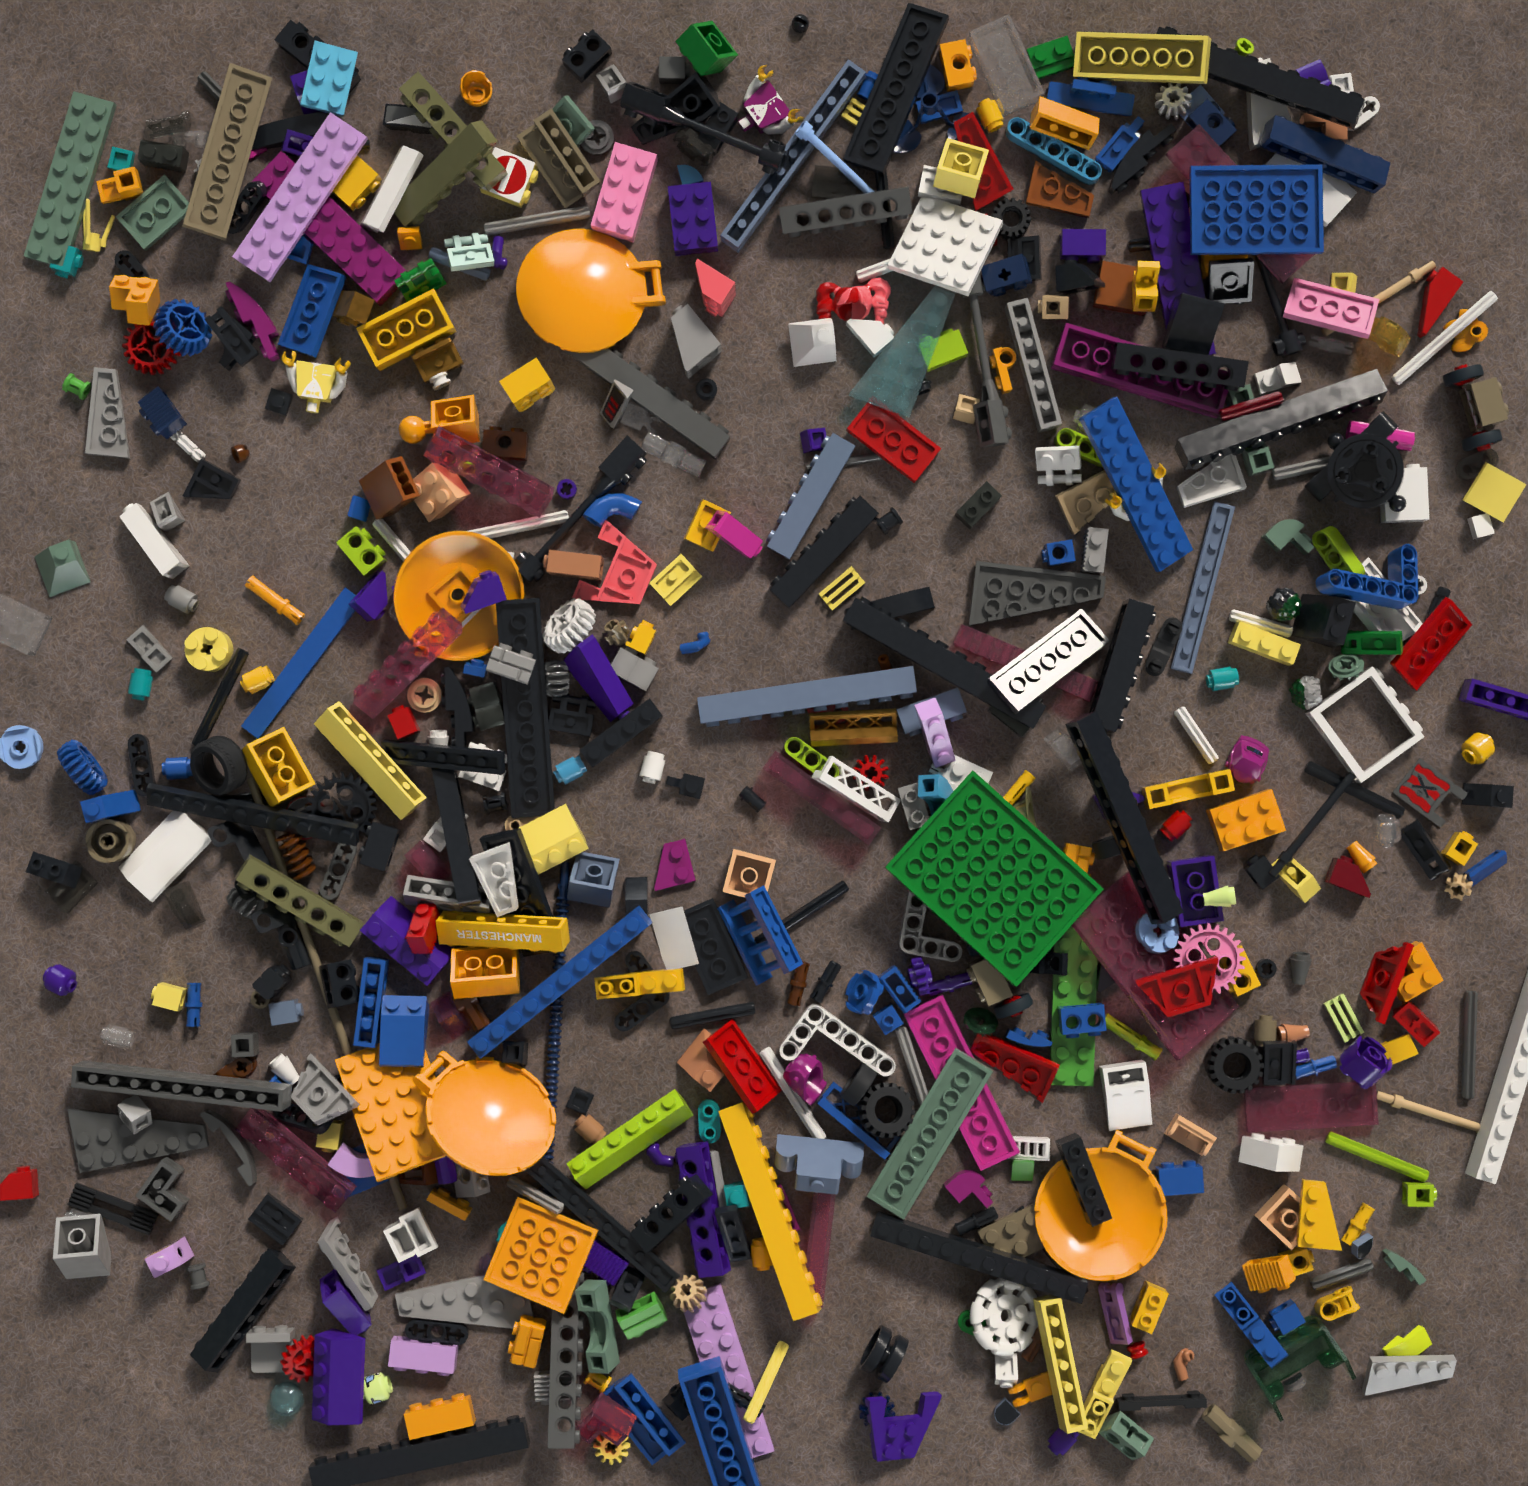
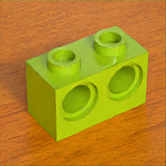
M355 526L336 543L363 576L368 577L387 562L383 557L386 553L378 544L376 546L370 541L372 536L365 528L361 530ZM360 537L362 540L361 545L353 548L351 544L353 538ZM370 553H374V563L370 565L366 564V556Z

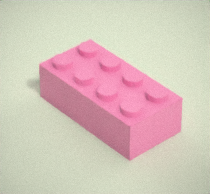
M615 142L592 218V230L634 243L658 162L657 154Z

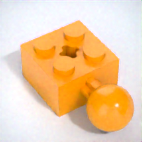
M474 395L431 401V421L424 422L417 416L404 418L399 425L400 437L407 443L416 444L421 442L426 434L433 433L436 448H448L480 442L479 414Z

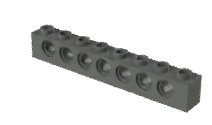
M582 1271L575 1290L585 1282V1271ZM575 1291L569 1303L574 1309V1314L571 1318H566L563 1313L552 1309L547 1449H575L576 1444H580L581 1432L577 1430V1421H581V1407H577L578 1398L582 1396V1384H578V1375H582L583 1368L582 1361H579V1352H583V1339H579L580 1330L584 1328V1316H580V1311H578ZM566 1327L573 1331V1337L569 1341L562 1337V1331ZM565 1350L570 1351L573 1355L570 1363H565L561 1359V1354ZM563 1373H568L572 1377V1382L569 1386L561 1383L560 1378ZM562 1396H568L571 1399V1406L567 1409L560 1405ZM561 1419L569 1420L571 1424L569 1431H562L560 1429L559 1422Z

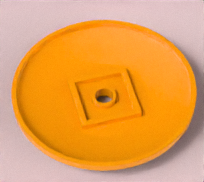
M469 531L441 533L419 544L402 563L397 573L393 590L395 614L407 637L424 652L437 658L452 661L478 658L490 653L494 645L499 647L496 604L482 608L463 628L457 631L455 629L470 614H465L462 611L461 604L474 578L479 577V574L484 571H495L499 575L507 600L524 599L522 576L511 555L489 537ZM455 589L463 590V596L459 600L452 598V592Z

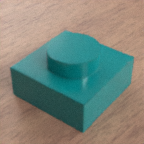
M112 146L107 168L118 171L132 167L135 153Z

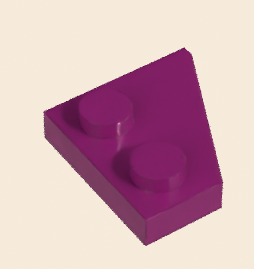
M686 839L665 843L654 887L655 891L696 881Z

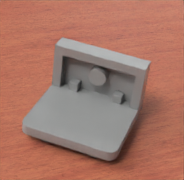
M278 1325L274 1328L254 1326L247 1332L246 1343H251L252 1372H283L280 1361L284 1358L281 1353L288 1351L286 1345H293L295 1327L288 1328L287 1325Z

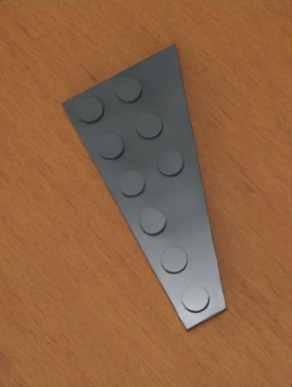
M976 561L968 626L1102 599L1104 597L1106 576Z
M74 1108L67 1109L80 1173L209 1146L205 1124L152 1119L153 1124L133 1135L119 1118V1114Z

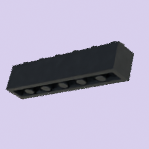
M861 495L857 499L852 497L845 505L846 511L842 515L838 512L830 521L832 525L827 530L823 528L815 536L817 541L812 546L807 544L800 552L802 557L797 562L793 559L785 568L787 572L782 577L778 575L770 583L772 586L770 592L788 609L879 515Z
M267 1249L260 1256V1260L248 1272L247 1278L235 1290L233 1297L223 1306L216 1320L209 1325L207 1332L195 1344L190 1355L204 1371L218 1373L247 1332L252 1328L296 1268L282 1252Z

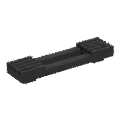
M79 1183L74 1185L73 1193H71L67 1204L85 1212L101 1214L106 1219L128 1226V1228L146 1235L151 1234L159 1214ZM97 1198L134 1212V1216L132 1219L92 1204L94 1199Z
M1198 1390L1187 1391L1188 1394L1137 1397L1133 1393H1124L1122 1397H1116V1406L1119 1411L1141 1410V1407L1183 1405L1185 1409L1207 1408V1399Z

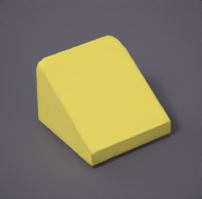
M1332 273L1330 287L1355 293L1357 275L1354 273Z

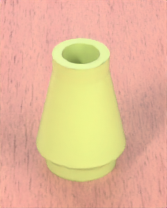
M1227 885L1208 893H1203L1205 906L1231 907V905L1236 904L1234 887H1228Z

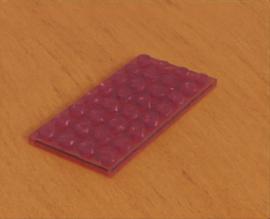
M1127 871L1093 900L1072 924V927L1177 1061L1192 1050L1234 1012L1239 1005L1222 986L1220 994L1213 989L1211 1005L1167 1017L1144 991L1135 983L1136 979L1174 969L1179 964V962L1173 960L1174 957L1179 956L1174 949H1180L1181 946L1177 943L1174 948L1167 952L1154 954L1145 950L1144 948L1146 947L1141 942L1139 943L1135 933L1136 923L1146 911L1130 873ZM1158 926L1153 929V932L1157 933V937L1161 934V929ZM1179 929L1178 941L1184 942L1183 933ZM1192 949L1188 957L1191 961H1195L1199 958V954L1195 949Z

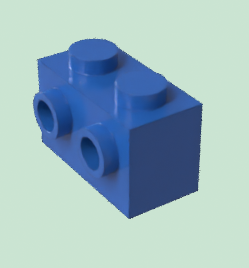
M1183 1161L1182 1165H1174V1162H1163L1161 1166H1155L1156 1179L1163 1190L1164 1196L1204 1193L1203 1168L1196 1161Z

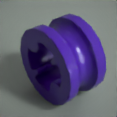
M564 479L558 483L557 492L563 499H571L576 495L577 487L572 480ZM566 483L568 486L570 484L573 486L570 489L571 494L566 495V492L564 494L561 493V490L564 489L563 485Z

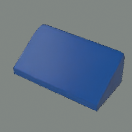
M1496 850L1465 871L1463 875L1467 874L1468 881H1473V887L1506 864L1507 853L1505 850Z

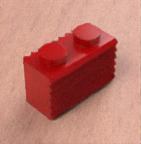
M418 903L416 905L405 936L413 954L433 953L434 943H436L438 936L436 920L440 916L434 903Z

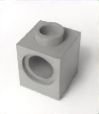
M138 1095L126 1098L117 1105L119 1118L133 1135L153 1124L150 1109Z

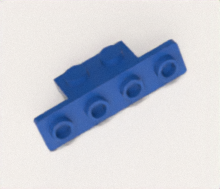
M1079 77L1077 80L1074 79L1072 84L1051 81L1048 87L1047 99L1071 108L1130 117L1133 111L1135 95L1116 92L1117 86L1112 85L1109 81L1095 83L1090 82L1088 78Z

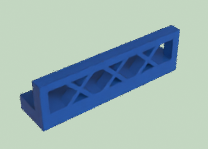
M833 1081L817 1100V1104L885 1160L890 1154L892 1147L901 1137L895 1136L887 1145L888 1147H885L879 1142V1137L876 1136L875 1139L870 1135V1132H866L862 1128V1124L858 1125L854 1121L860 1120L859 1116L849 1117L846 1115L845 1105L851 1104L844 1102V1099L840 1103H832L826 1098L834 1088L840 1093L842 1091V1088ZM842 1105L843 1111L840 1110L837 1106Z

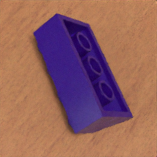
M390 896L369 918L360 931L428 986L451 960V950L454 947L439 944L437 936L434 949L432 950L433 953H411L412 950H410L405 936L413 913L394 897Z
M335 1328L315 1334L312 1420L326 1425H359L363 1423L365 1338Z

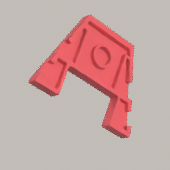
M605 520L598 539L617 546L616 554L601 588L579 580L572 598L640 605L657 564L609 521Z

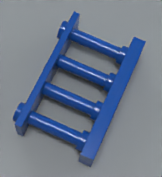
M764 885L744 895L747 901L736 905L733 899L717 908L756 986L773 977L771 974L773 970L781 967L783 973L786 974L803 964ZM752 909L757 921L746 925L741 913ZM761 928L767 940L756 944L751 932ZM771 948L777 960L766 964L761 952Z

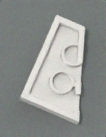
M1230 454L1218 462H1211L1201 471L1196 472L1179 484L1177 491L1183 508L1245 490L1247 486L1236 455Z

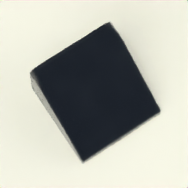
M503 1041L502 1063L527 1065L528 1043Z

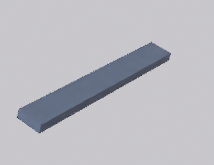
M1216 501L1212 504L1182 621V631L1176 644L1170 669L1188 674L1193 673L1235 506Z

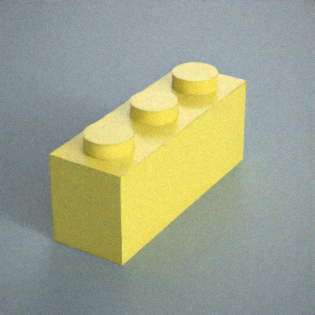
M1241 621L1234 624L1228 643L1287 666L1294 665L1301 646L1299 643Z

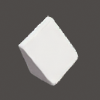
M1485 513L1467 519L1473 540L1494 534L1489 514Z

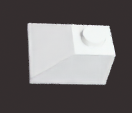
M831 318L788 324L794 367L836 361V343Z

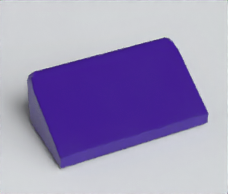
M287 129L282 151L301 156L313 137Z

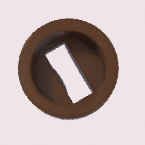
M239 444L231 447V454L237 463L248 459L250 452L246 450V445Z

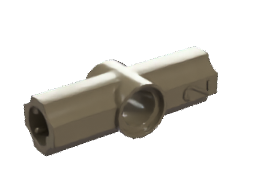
M1216 1404L1209 1405L1201 1417L1229 1447L1237 1450L1249 1463L1256 1461L1263 1449L1246 1434L1247 1432L1242 1426H1239L1233 1418L1230 1419Z

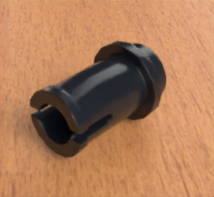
M746 786L739 793L740 800H744L758 813L767 802L762 800L752 790L753 787L749 788Z

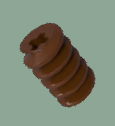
M286 833L277 837L275 841L283 842L278 849H286L281 856L289 857L285 865L293 866L288 870V873H296L291 879L299 880L312 873L316 869V864L311 863L313 857L308 855L310 850L305 847L307 842L301 839L303 836Z

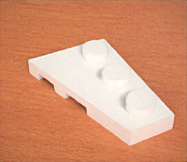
M510 842L471 856L469 860L496 916L499 917L516 911L518 909V899Z

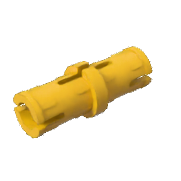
M1362 1202L1355 1217L1349 1221L1351 1224L1341 1240L1352 1246V1242L1358 1239L1362 1231L1366 1230L1367 1227L1365 1226L1375 1209Z

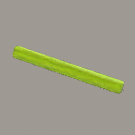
M1332 1131L1326 1136L1325 1142L1327 1144L1418 1181L1425 1182L1429 1177V1171Z

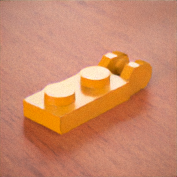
M1048 1371L1025 1379L1023 1382L1007 1389L1009 1394H1016L1026 1388L1028 1395L1013 1400L1014 1407L1053 1395Z

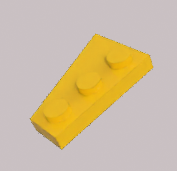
M1302 1179L1296 1245L1305 1248L1342 1251L1326 1183L1324 1181Z

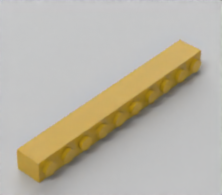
M744 1102L722 1109L718 1112L792 1319L796 1321L816 1314L821 1310L822 1299L819 1293H815L813 1274L811 1271L808 1272L806 1268L807 1258L804 1251H800L798 1245L800 1239L796 1229H792L790 1223L792 1216L789 1209H785L783 1203L785 1197L782 1189L777 1187L775 1181L777 1174L774 1167H770L768 1158H770L767 1147L762 1145L760 1139L762 1137L761 1129L758 1125H755L753 1120L755 1114L750 1112Z

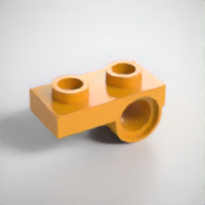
M1009 347L993 349L991 352L992 356H989L991 368L996 369L997 377H994L997 390L1001 389L1002 394L1010 393L1012 386L1008 369L1015 363L1016 353ZM1000 355H1009L1011 362L1008 364L1002 363Z

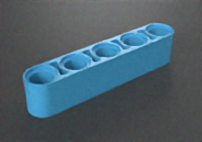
M1015 117L1009 121L1005 132L1007 138L1013 143L1086 185H1093L1100 178L1102 168L1098 162L1054 137L1029 129L1030 123L1022 118ZM1018 126L1021 129V133H1013L1011 127ZM1037 137L1040 140V144H1032L1029 138ZM1056 148L1059 154L1053 156L1048 152V149ZM1067 159H1075L1077 166L1072 167L1068 165ZM1091 169L1095 171L1096 176L1088 177L1086 170Z

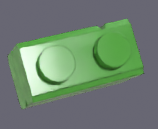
M655 1291L635 1300L629 1313L620 1308L615 1310L617 1321L628 1340L633 1337L638 1338L642 1336L645 1331L651 1328H659L667 1321L666 1311Z

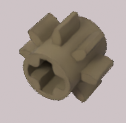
M613 619L606 623L604 626L605 631L602 635L609 645L614 643L615 646H621L627 642L629 638L627 634L631 633L624 620L619 622L617 619Z

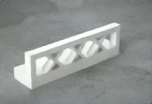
M829 756L821 771L815 770L811 777L879 821L889 822L901 799L833 756ZM833 763L839 767L840 776L832 777L827 774ZM853 775L856 777L858 786L850 788L847 786L846 777ZM870 786L873 788L875 797L867 799L865 798L863 788ZM887 797L893 801L888 811L882 808L880 799Z

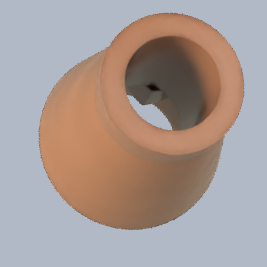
M1281 1024L1277 1027L1276 1041L1292 1042V1040L1299 1041L1309 1038V1028L1307 1025Z

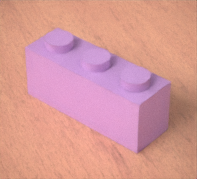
M936 698L916 704L915 708L926 747L935 768L956 761L943 713Z
M393 1336L390 1344L388 1367H394L393 1369L396 1371L415 1369L416 1373L426 1374L428 1371L437 1372V1375L449 1376L454 1374L456 1370L459 1345L411 1340L408 1337Z

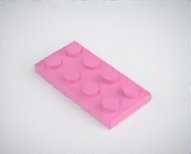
M1294 278L1283 318L1368 339L1379 299Z

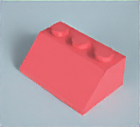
M697 259L695 262L703 304L706 307L705 311L714 317L717 314L723 317L736 296L735 282Z

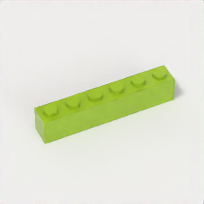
M674 1089L567 1162V1165L575 1180L587 1189L694 1115L684 1098Z

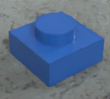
M471 659V661H467L464 665L463 673L484 678L488 674V671H486L487 664H484V661L479 659Z

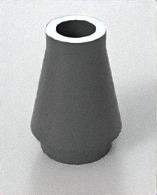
M1299 951L1292 953L1290 963L1293 984H1305L1312 962L1309 953Z

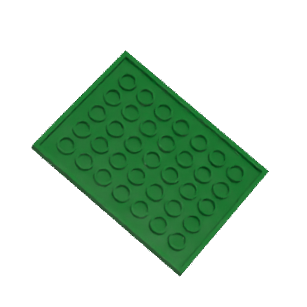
M973 770L884 867L1015 987L1022 982L1103 890L1094 879Z

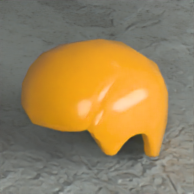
M472 70L465 73L461 78L460 94L468 105L481 107L488 103L492 97V83L486 78L485 73Z

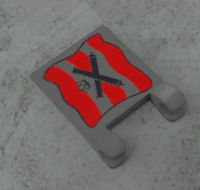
M1421 758L1416 761L1393 791L1395 795L1439 827H1442L1446 821L1434 811L1446 795L1451 792L1462 800L1467 796L1466 791Z

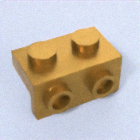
M442 337L436 340L434 345L429 348H419L414 352L415 355L411 356L425 384L430 382V378L441 372L448 373L464 365L450 337L447 339Z

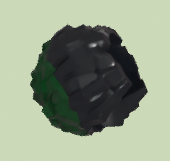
M1277 588L1273 596H1270L1266 603L1268 613L1272 616L1273 620L1288 621L1300 615L1299 610L1302 606L1298 594L1292 588Z

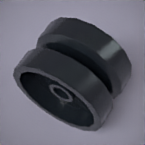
M880 1325L874 1332L862 1355L859 1369L868 1374L876 1369V1378L888 1383L902 1362L909 1340L900 1334L892 1338L891 1329Z

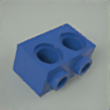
M1102 1003L1058 1007L1060 1033L1066 1035V1038H1077L1079 1033H1088V1036L1101 1035V1031H1107L1105 1009ZM1096 1014L1098 1016V1023L1093 1026L1089 1025V1016ZM1071 1016L1076 1017V1025L1072 1028L1067 1027V1018Z

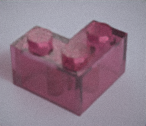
M601 1392L581 1412V1421H577V1430L581 1432L580 1438L588 1444L600 1434L619 1446L629 1436L637 1416Z

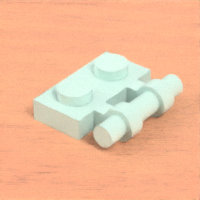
M471 233V236L459 237V235H455L452 238L444 239L451 272L494 266L490 243L481 244L488 242L487 234Z

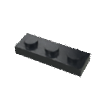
M737 1204L715 1208V1216L730 1262L752 1259L751 1249Z

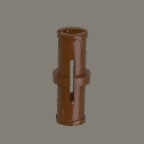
M802 961L803 964L795 969L793 979L790 980L791 988L787 1003L790 1005H801L804 988L807 987L806 977L810 966L808 962Z

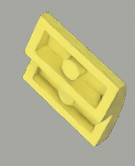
M1485 462L1463 501L1504 523L1527 484Z

